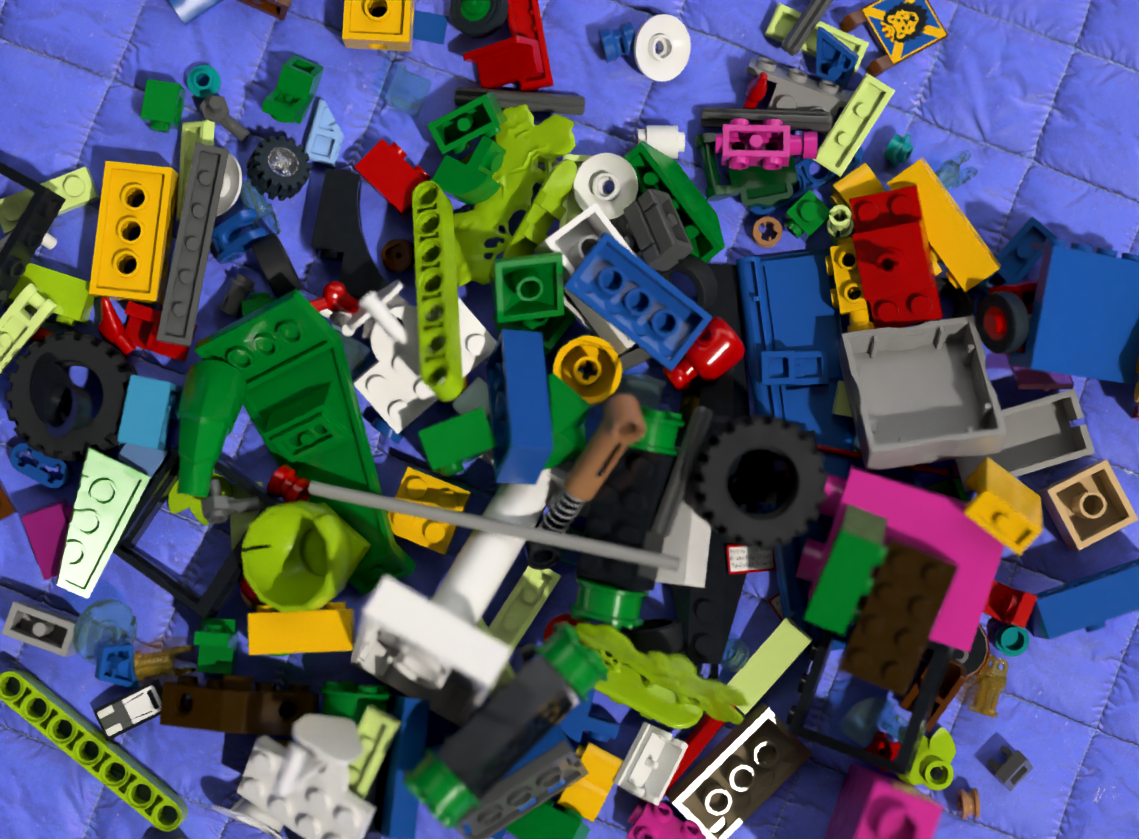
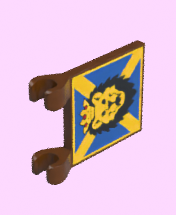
M876 0L862 9L846 15L842 19L843 21L840 22L842 31L846 33L853 31L864 23L868 26L884 56L872 61L866 68V72L874 78L949 36L928 0Z

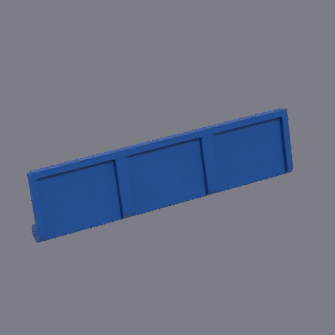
M830 249L761 258L760 256L750 257L746 255L744 258L736 259L756 415L782 418V420L792 422L800 427L801 431L815 430L816 444L859 452L853 418L832 414L837 383L844 380L837 356L841 333H843L840 308L833 309L830 289L836 288L834 275L828 276L825 256L831 255ZM828 350L829 384L762 386L761 352ZM821 452L825 460L822 463L824 471H827L829 474L846 478L850 464L861 467L860 459ZM783 502L768 503V511L775 510ZM820 514L816 521L812 520L807 526L809 530L802 536L797 535L791 539L792 542L783 546L780 544L773 546L783 620L789 617L813 639L798 658L810 655L814 643L821 641L824 632L821 626L804 620L809 603L811 582L795 577L807 538L821 543L825 542L832 517ZM848 624L844 635L837 633L831 651L844 649L853 625Z

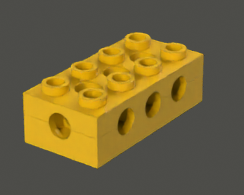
M344 0L342 40L345 47L412 52L415 0ZM377 8H385L387 10L381 17L372 16V12Z
M105 160L89 287L90 295L98 299L108 297L110 300L131 301L134 303L163 306L179 183V174L173 168ZM144 194L145 200L143 204L139 207H133L134 199L138 195ZM135 227H140L141 233L139 237L130 241V231ZM131 260H136L135 270L130 274H126V264Z

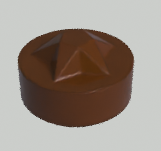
M390 240L382 249V262L392 272H406L415 264V250L412 249L411 243L408 240Z

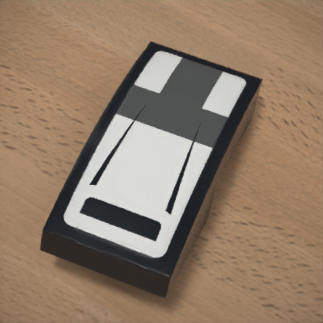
M159 679L93 710L107 741L160 715L163 687Z

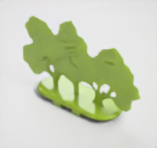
M526 104L503 110L507 121L499 125L502 131L495 135V142L505 149L506 153L503 156V163L500 169L492 176V179L501 186L492 197L475 204L473 210L453 214L457 284L459 287L470 281H475L482 285L490 283L489 273L493 260L504 250L502 259L534 255V250L548 238L545 234L554 219H562L567 210L562 205L574 185L577 166L573 160L569 159L559 162L553 169L552 163L557 158L570 153L576 146L575 136L571 131L574 127L573 121L555 114L540 124L535 125L534 116ZM474 152L468 154L460 162L467 165ZM538 162H543L546 165L545 171L537 167ZM536 182L543 183L531 204L533 186ZM518 210L526 211L514 235L511 236L509 232L510 218ZM499 226L505 228V234L499 233ZM498 237L504 239V243L499 241L495 248L485 247V242L490 238ZM486 253L494 254L491 259L484 257Z
M578 623L577 626L569 624L579 635L578 640L585 648L590 645L603 658L604 661L602 663L609 670L607 673L609 680L607 682L600 680L593 688L609 696V700L619 705L625 704L640 712L639 715L651 721L654 719L675 729H686L697 724L703 715V711L717 721L731 722L740 725L745 719L731 706H749L750 704L745 699V695L738 689L723 684L720 681L698 677L696 675V667L683 655L670 654L667 656L655 651H650L648 654L640 653L632 646L627 637L611 625Z

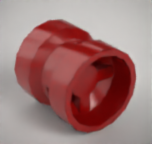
M285 464L279 467L270 478L267 492L275 498L282 497L285 503L307 502L311 496L308 493L311 481L305 477H298L296 471Z

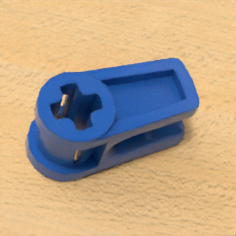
M255 208L240 211L214 227L212 242L218 253L216 259L219 264L229 263L242 257L252 247L251 243L267 236L263 228H256L241 233L244 227L253 224V221L257 218L258 214Z

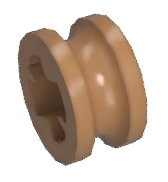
M769 216L757 220L751 232L754 243L762 248L775 246L782 236V226L779 221ZM766 224L773 227L772 233L776 235L775 238L772 240L769 237L767 241L761 239L762 232L758 230L759 226L762 225L765 228Z
M963 788L958 789L957 803L960 818L967 819L968 815H972L975 819L979 818L980 799L977 788H971L969 792H965Z

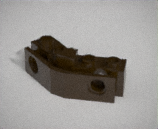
M243 674L223 675V679L209 678L207 683H198L197 676L178 675L177 681L164 682L159 725L224 733L293 736L292 728L295 722L307 714L318 715L319 693L310 691L309 685L289 684L287 690L276 689L275 683L256 682L255 688H253L254 677ZM286 701V711L279 716V706Z

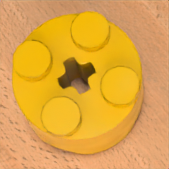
M582 336L571 340L559 350L554 361L553 375H557L593 407L603 404L614 395L621 380L622 365L617 352L607 341L595 336ZM586 364L593 365L592 371L597 373L596 376H590L589 380L582 379V373L577 371L579 368H585Z

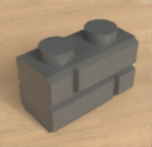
M648 189L638 197L637 201H633L623 209L628 221L626 229L636 239L640 249L638 257L652 269L668 271L679 262L678 260L684 259L693 252V247L669 193Z

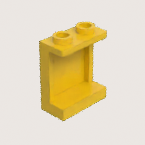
M986 457L966 479V484L978 494L965 506L964 514L1020 555L1043 531L1041 497L989 457Z

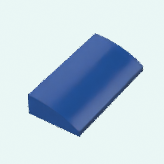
M607 232L600 235L563 286L670 371L675 368L713 318Z
M395 696L393 717L401 721L389 746L380 835L387 838L415 839L419 799L401 781L407 777L403 773L405 770L411 772L424 760L430 700Z

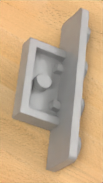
M766 57L751 58L746 71L755 76L765 72L768 76L767 80L777 83L767 110L832 113V125L839 107L844 108L855 92L849 93L840 90L836 83L822 79L819 82L810 79L807 73L799 69L790 68L788 71L777 67L775 61ZM818 132V133L827 136V134H828L829 132Z

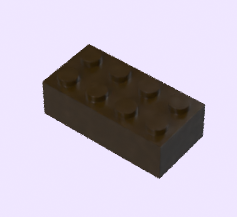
M890 535L886 545L885 557L881 566H878L871 589L868 595L865 596L858 619L850 632L839 659L838 669L905 697L959 566L953 560Z

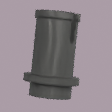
M239 273L235 278L232 277L230 279L233 283L218 306L219 309L235 318L238 317V313L242 308L241 301L246 300L250 292H255L253 289L255 282Z

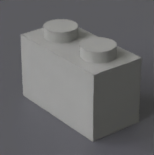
M24 600L14 601L1 634L63 657L75 655L86 623Z

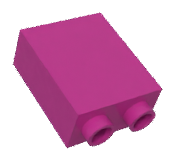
M851 464L849 465L846 478L828 473V482H825L824 492H827L826 501L821 502L818 511L821 512L820 514L832 517V521L824 543L807 538L795 577L811 582L809 600L823 565H825L832 549L834 538L843 523L846 508L850 504L887 519L882 545H887L891 535L953 560L958 564L959 568L929 639L969 652L1005 544L964 514V508L969 503L967 501L873 471H866L864 468ZM873 565L870 572L871 576H874L878 566ZM860 595L857 605L862 606L865 599L864 595Z
M850 763L824 839H933L944 806L912 785Z

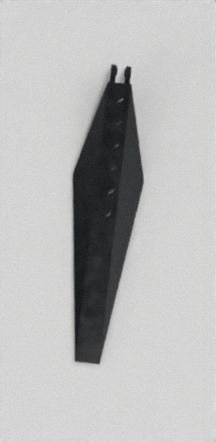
M707 264L713 271L717 281V296L714 304L706 312L712 317L718 316L724 319L738 335L745 348L736 265ZM745 354L737 364L716 380L708 382L696 376L691 380L690 386L683 390L679 414H682L681 421L685 422V424L678 428L675 447H681L693 411L697 406L705 407L713 412L704 440L709 434H713L718 430L717 427L733 421L738 417L750 416ZM756 503L737 505L745 512L757 514ZM711 528L705 588L670 584L677 619L681 621L683 648L686 659L696 667L697 676V663L710 664L708 680L718 681V664L722 662L747 573L728 574L726 546L735 545L736 543L727 540Z

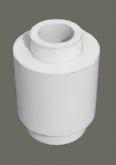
M646 125V129H638L637 145L644 141L672 159H678V152H684L685 133L678 132V125Z

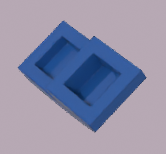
M828 350L761 352L762 386L828 385Z

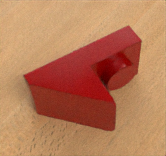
M993 580L982 613L1002 623L1025 628L1037 596L1026 591L1013 589Z

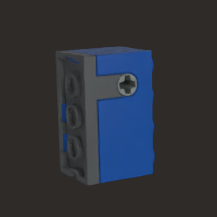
M559 723L480 801L474 796L481 806L478 808L473 805L457 821L458 829L452 825L464 839H488L589 774ZM441 745L429 748L428 750L446 766L436 755L441 750Z

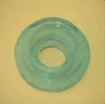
M728 639L720 664L721 667L729 672H736L742 669L750 656L748 645L741 639Z

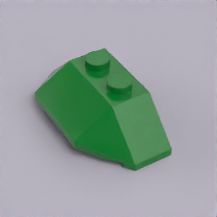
M644 141L640 142L624 157L632 165L637 175L638 193L635 201L648 189L669 193L693 247V252L689 255H694L707 263L725 248L717 213L678 162Z

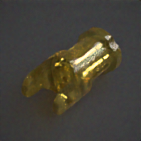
M191 645L164 647L162 651L142 653L140 650L135 651L134 669L137 681H143L145 677L165 675L168 678L195 673L196 668L175 667L176 657L182 653L195 651V647Z
M988 656L986 664L977 674L975 682L978 686L973 704H969L968 710L994 718L998 717L999 713L996 712L999 697L1001 691H1005L1007 685L1006 676L1009 665L1005 659ZM990 661H993L992 667L989 666ZM999 664H1003V669H999Z

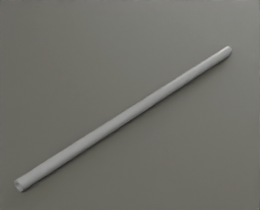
M311 481L308 493L310 495L677 572L680 565L679 557Z

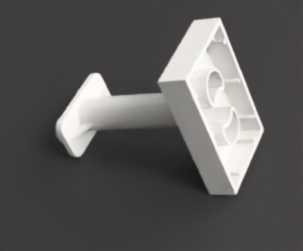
M493 449L479 456L494 467ZM567 461L543 470L536 485L501 483L482 516L535 527L545 508L552 507V504L556 502L557 496H560L561 490H564V479L575 463ZM591 500L586 501L582 506V509L578 512L579 516H588ZM473 529L430 602L385 576L362 614L350 664L382 683L390 685L389 687L406 697L430 700V711L460 728L464 727L467 718L480 708L512 649L477 630L475 627L526 540Z

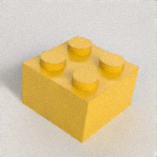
M407 467L395 498L464 513L472 493ZM391 511L388 513L393 534L447 555L458 525Z

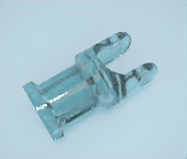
M969 151L958 152L941 163L940 168L934 172L947 191L952 187L954 189L959 188L977 175L978 171L975 167H968L959 172L960 165L971 157Z
M253 178L242 182L239 195L245 210L255 208L258 214L253 224L248 225L250 230L259 228L257 220H265L269 223L272 232L278 235L280 233V224L272 204L267 203L264 194L262 196L258 193L260 190L258 186L253 188L250 184Z

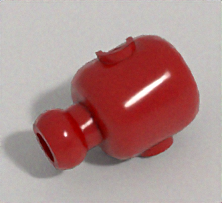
M714 316L675 368L670 371L664 366L662 372L677 391H683L690 386L691 380L696 376L708 382L719 378L743 358L745 348L730 325L721 317Z

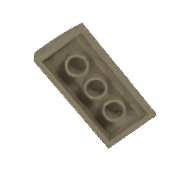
M760 702L745 717L743 722L737 725L666 796L689 821L696 823L700 827L702 834L707 839H727L813 753L794 734L789 733V728L763 702Z

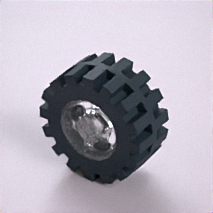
M279 135L277 139L274 136H270L267 140H262L251 154L246 167L249 168L247 177L253 178L250 184L253 188L258 186L260 188L258 193L262 196L264 193H267L268 199L274 200L276 196H278L279 201H283L287 197L290 199L302 189L311 174L309 172L312 167L311 163L307 162L310 157L308 153H302L304 148L301 145H294L295 140L290 138L288 141H285V136ZM275 169L282 170L283 173H280V172L276 171Z

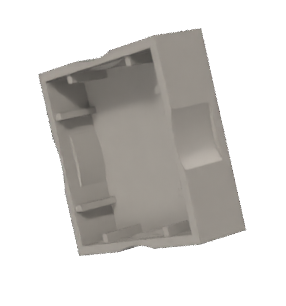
M974 316L930 321L906 328L885 327L841 333L837 356L866 471L1000 453L1007 436V431L996 392L987 376L985 353Z

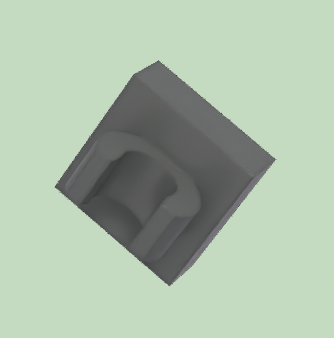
M1002 746L1000 749L1007 756L1006 762L1004 764H997L994 760L990 759L988 763L996 772L995 776L1000 783L1011 792L1033 769V766L1028 758L1019 750L1013 754L1008 747Z

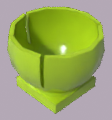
M299 501L276 504L255 519L248 528L242 548L257 545L267 546L241 551L245 578L259 600L281 612L314 611L327 604L334 597H337L346 587L349 577L365 556L371 544L325 502L315 504Z

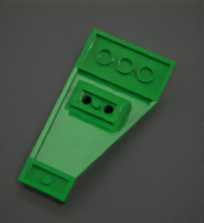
M298 289L197 342L194 351L204 361H222L235 367L243 374L248 387L243 405L279 467L287 464L296 471L298 477H305L310 481L383 496L341 336ZM315 495L310 496L307 502L315 504L325 502L371 544V547L348 579V582L361 595L378 589L385 576L393 581H397L414 573L416 563L395 543L387 510Z

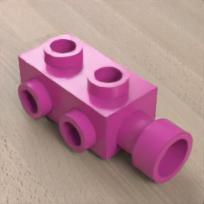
M736 118L730 120L729 124H723L722 134H716L715 154H722L721 166H729L731 169L743 170L749 166H762L766 170H779L782 167L789 166L790 155H802V159H816L817 132H803V135H790V125H783V121L779 119H767L763 121V125H749L747 119ZM739 146V147H742L744 150H732V149H733L734 147ZM769 147H774V148H776L777 150H766V149L769 148Z
M647 802L644 807L637 804L627 822L632 824L626 836L628 839L706 838L696 823L692 821L684 823L673 815L671 808L667 804L662 802L658 806Z

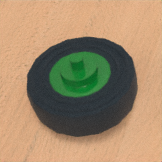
M451 0L450 15L454 25L463 34L472 38H486L495 34L503 26L508 16L509 4L508 0Z

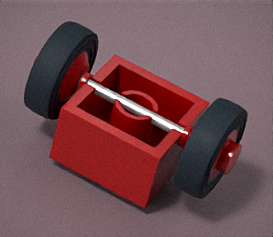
M1038 280L989 287V294L980 301L977 308L976 327L982 343L990 351L996 354H1010L1013 351L1025 353Z

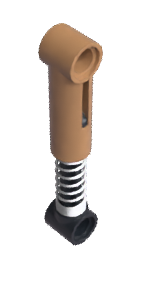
M629 394L616 395L605 403L604 420L564 479V490H561L560 496H557L556 502L552 504V508L548 510L544 520L536 523L535 528L565 534L574 518L578 515V512L582 509V506L586 501L593 499L627 446L638 441L646 431L645 423L638 401L634 396ZM526 540L523 545L528 565L533 569H549L560 560L558 546Z

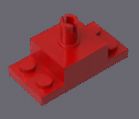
M918 185L849 199L856 231L852 234L864 298L865 301L869 300L875 329L893 328L942 319V308Z

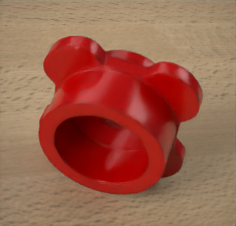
M877 731L873 734V741L870 746L865 747L863 750L893 761L901 744L889 740L883 731ZM881 748L886 750V753L883 755L879 753ZM879 767V769H880L881 771H883V772H887V771H888V770H886V769H883V768H880V767Z

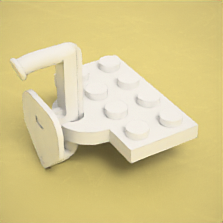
M399 280L392 282L377 293L373 291L365 296L359 303L360 308L346 323L350 330H354L371 316L375 319L370 332L371 349L378 360L353 381V384L397 434L438 400L436 395L421 379L417 307L402 304L388 308L385 305L402 289L403 285ZM458 297L464 378L493 352L496 341ZM396 317L402 320L403 326L400 324Z
M307 714L295 722L292 728V735L300 743L290 744L289 750L267 735L257 739L238 787V794L304 839L364 838L376 808L348 790L350 781L348 765L361 757L364 751L354 721L347 718Z

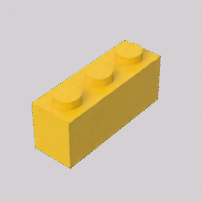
M330 602L325 604V609L299 612H281L270 605L257 606V612L248 613L249 655L351 651L354 649L356 641L355 608H346V602Z

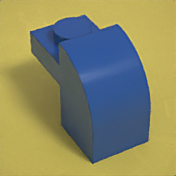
M594 688L586 694L588 700L585 703L577 698L580 703L559 722L564 733L577 742H580L583 730L589 731L588 737L602 742H607L609 737L616 739L619 732V723L589 714L596 691Z

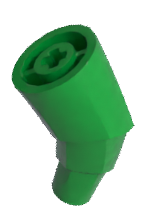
M218 360L197 362L186 372L177 410L180 455L178 494L208 498L215 464L219 461L226 438L232 432L246 398L248 387L243 374L225 362Z

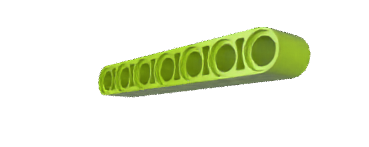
M424 181L415 187L412 194L420 371L422 381L438 399L451 401L460 395L463 389L453 206L436 182Z
M19 669L0 675V699L156 828L162 831H171L186 820L188 807L182 798L111 740L107 741L104 734L32 675ZM11 677L17 678L21 686L18 694H13L8 689V681ZM37 698L42 699L46 703L47 709L43 716L34 711L33 705ZM63 719L72 724L73 732L70 737H66L60 732L59 725ZM88 741H93L97 744L99 748L97 758H91L86 754L85 745ZM114 762L120 763L124 767L125 776L123 779H117L112 775L111 766ZM139 784H145L150 788L151 798L149 801L139 798L137 794ZM169 805L176 809L178 816L175 822H169L164 818V806Z

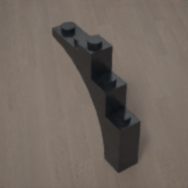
M326 168L311 247L314 251L319 252L318 257L338 261L339 256H343L338 282L343 283L347 288V292L360 302L373 291L377 293L389 284L381 276L370 256L363 234L360 211L362 188L360 175ZM396 294L385 305L390 308L394 305L410 304ZM372 316L364 324L362 338L365 341H370V332L375 321ZM396 317L400 324L403 326L402 320Z

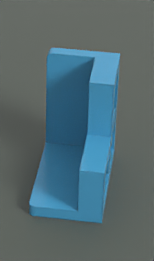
M131 375L117 438L118 441L164 451L170 420H178L177 410L183 387L172 382Z

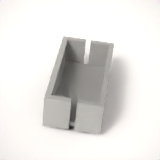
M1075 388L1001 410L1007 436L1000 453L954 459L955 463L949 464L952 476H959L964 492H968L973 489L966 484L967 477L986 457H989L1011 475L1017 477L1095 453L1086 424L1071 427L1069 421L1083 418Z

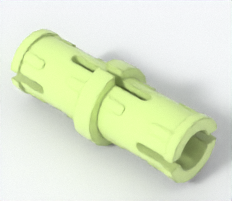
M844 205L834 206L830 211L831 215H829L827 230L834 245H837V240L850 238L854 230L851 212ZM838 230L840 231V236H839V237L837 236V231H838Z

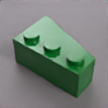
M483 407L418 431L432 471L437 474L442 473L446 477L464 471L463 464L471 462L498 446Z
M850 504L846 508L843 523L834 538L832 549L825 565H823L804 616V620L844 635L848 624L855 625L862 606L857 605L860 595H868L874 581V576L870 575L873 565L880 567L887 551V547L882 545L887 519Z

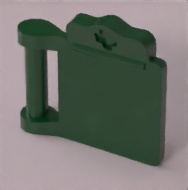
M703 133L694 137L695 148L700 149L708 187L705 190L707 201H718L740 195L745 208L761 207L770 209L779 202H786L791 199L793 195L792 185H795L798 181L793 155H790L789 166L782 167L779 170H766L762 166H749L743 170H735L727 166L730 185H721L713 147L715 146L716 134L722 133ZM737 146V147H734L732 150H744V149H743L742 147ZM769 147V148H767L766 150H777V149L774 148V147Z

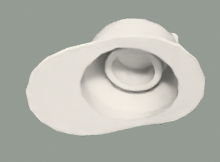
M244 797L230 810L215 805L211 806L213 810L257 827L274 839H283L279 835L284 824Z

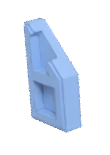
M320 99L304 154L308 153L310 157L308 161L336 168L345 137L325 100Z

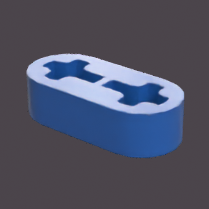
M20 443L11 451L10 463L13 468L47 487L54 489L64 488L72 480L73 469L65 460L44 456L43 453L34 451L27 446V443ZM32 450L30 456L39 461V464L35 466L34 464L26 463L22 466L23 459L19 457L20 453H28ZM60 465V472L64 475L63 479H55L52 482V474L44 470L45 466L57 468Z

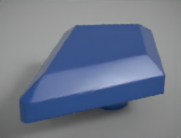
M820 26L817 30L816 76L847 87L859 55Z
M129 642L99 645L95 678L132 689L139 688L133 645Z

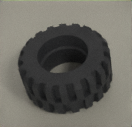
M64 332V335L54 333L45 336L44 342L35 341L28 346L30 352L26 356L20 354L15 361L19 365L16 372H9L7 381L12 382L11 390L5 391V401L10 402L11 409L7 410L6 413L9 421L15 422L16 427L14 431L18 437L25 439L27 446L34 451L41 452L44 456L53 459L84 462L87 446L105 455L112 453L111 449L120 443L117 438L131 375H138L134 366L128 363V357L122 351L113 347L112 344L102 339L77 332ZM46 363H54L63 370L70 366H81L90 369L99 377L103 388V402L99 413L93 419L94 423L92 426L70 431L61 438H56L49 433L31 399L32 378L40 366Z
M742 416L717 427L718 430L713 434H709L703 441L704 445L698 451L694 470L691 474V481L693 482L692 495L702 518L722 537L748 548L769 549L779 544L783 546L792 542L791 539L797 535L802 536L809 530L807 526L810 522L817 520L821 513L818 511L821 502H825L827 492H824L825 482H828V472L824 471L822 463L825 460L822 453L817 451L814 446L815 441L809 435L803 433L800 427L794 423L774 416ZM756 448L768 449L778 454L787 464L791 476L790 491L785 501L775 510L764 514H752L740 509L730 498L726 485L727 473L732 462L743 452Z

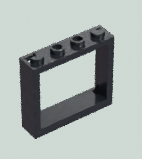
M0 162L1 175L34 192L32 199L0 251L1 311L18 280L24 274L35 251L41 245L52 222L59 215L58 212L66 199Z
M178 442L175 448H170L169 459L163 468H159L149 481L151 486L145 495L139 499L113 553L201 617L215 618L244 574L241 551L263 547V545L242 548L248 528L203 596L196 593L134 548L178 481L180 466ZM219 458V461L215 464L214 468L254 497H258L264 503L253 521L268 508L284 503L222 458Z
M821 627V629H824L821 641H816L810 652L809 660L813 661L809 674H803L798 686V692L801 693L797 706L792 705L787 716L786 724L790 725L788 732L909 778L954 647L928 640L925 648L934 652L894 762L804 727L837 635L836 632Z

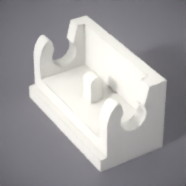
M643 722L613 783L630 794L658 806L688 744L672 737L673 735L667 731Z

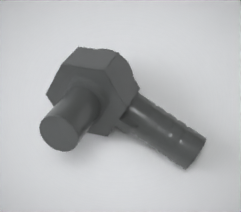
M209 94L200 104L199 110L203 120L215 122V125H222L242 143L250 135L251 132L229 115L230 111L224 97Z
M217 479L211 480L208 498L201 500L203 516L211 524L227 521L228 515L231 513L239 514L260 510L258 497L235 500L234 498H228V496H222L220 481Z

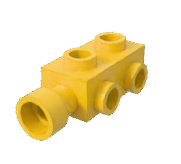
M853 237L837 240V246L830 247L831 255L825 256L828 276L834 275L836 288L830 289L833 309L840 308L842 316H849L850 326H847V332L874 329V323L870 322L868 303L864 298ZM854 258L855 263L852 266H845L847 259ZM858 290L861 292L858 299H850L853 291Z

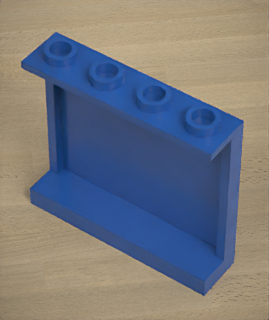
M1046 238L1045 244L1030 243V248L1044 250L1025 353L1010 352L1008 365L1133 385L1139 355V255L1122 253L1121 258H1117L1118 251L1097 248L1096 253H1091L1092 246L1072 243L1071 248H1066L1067 241Z

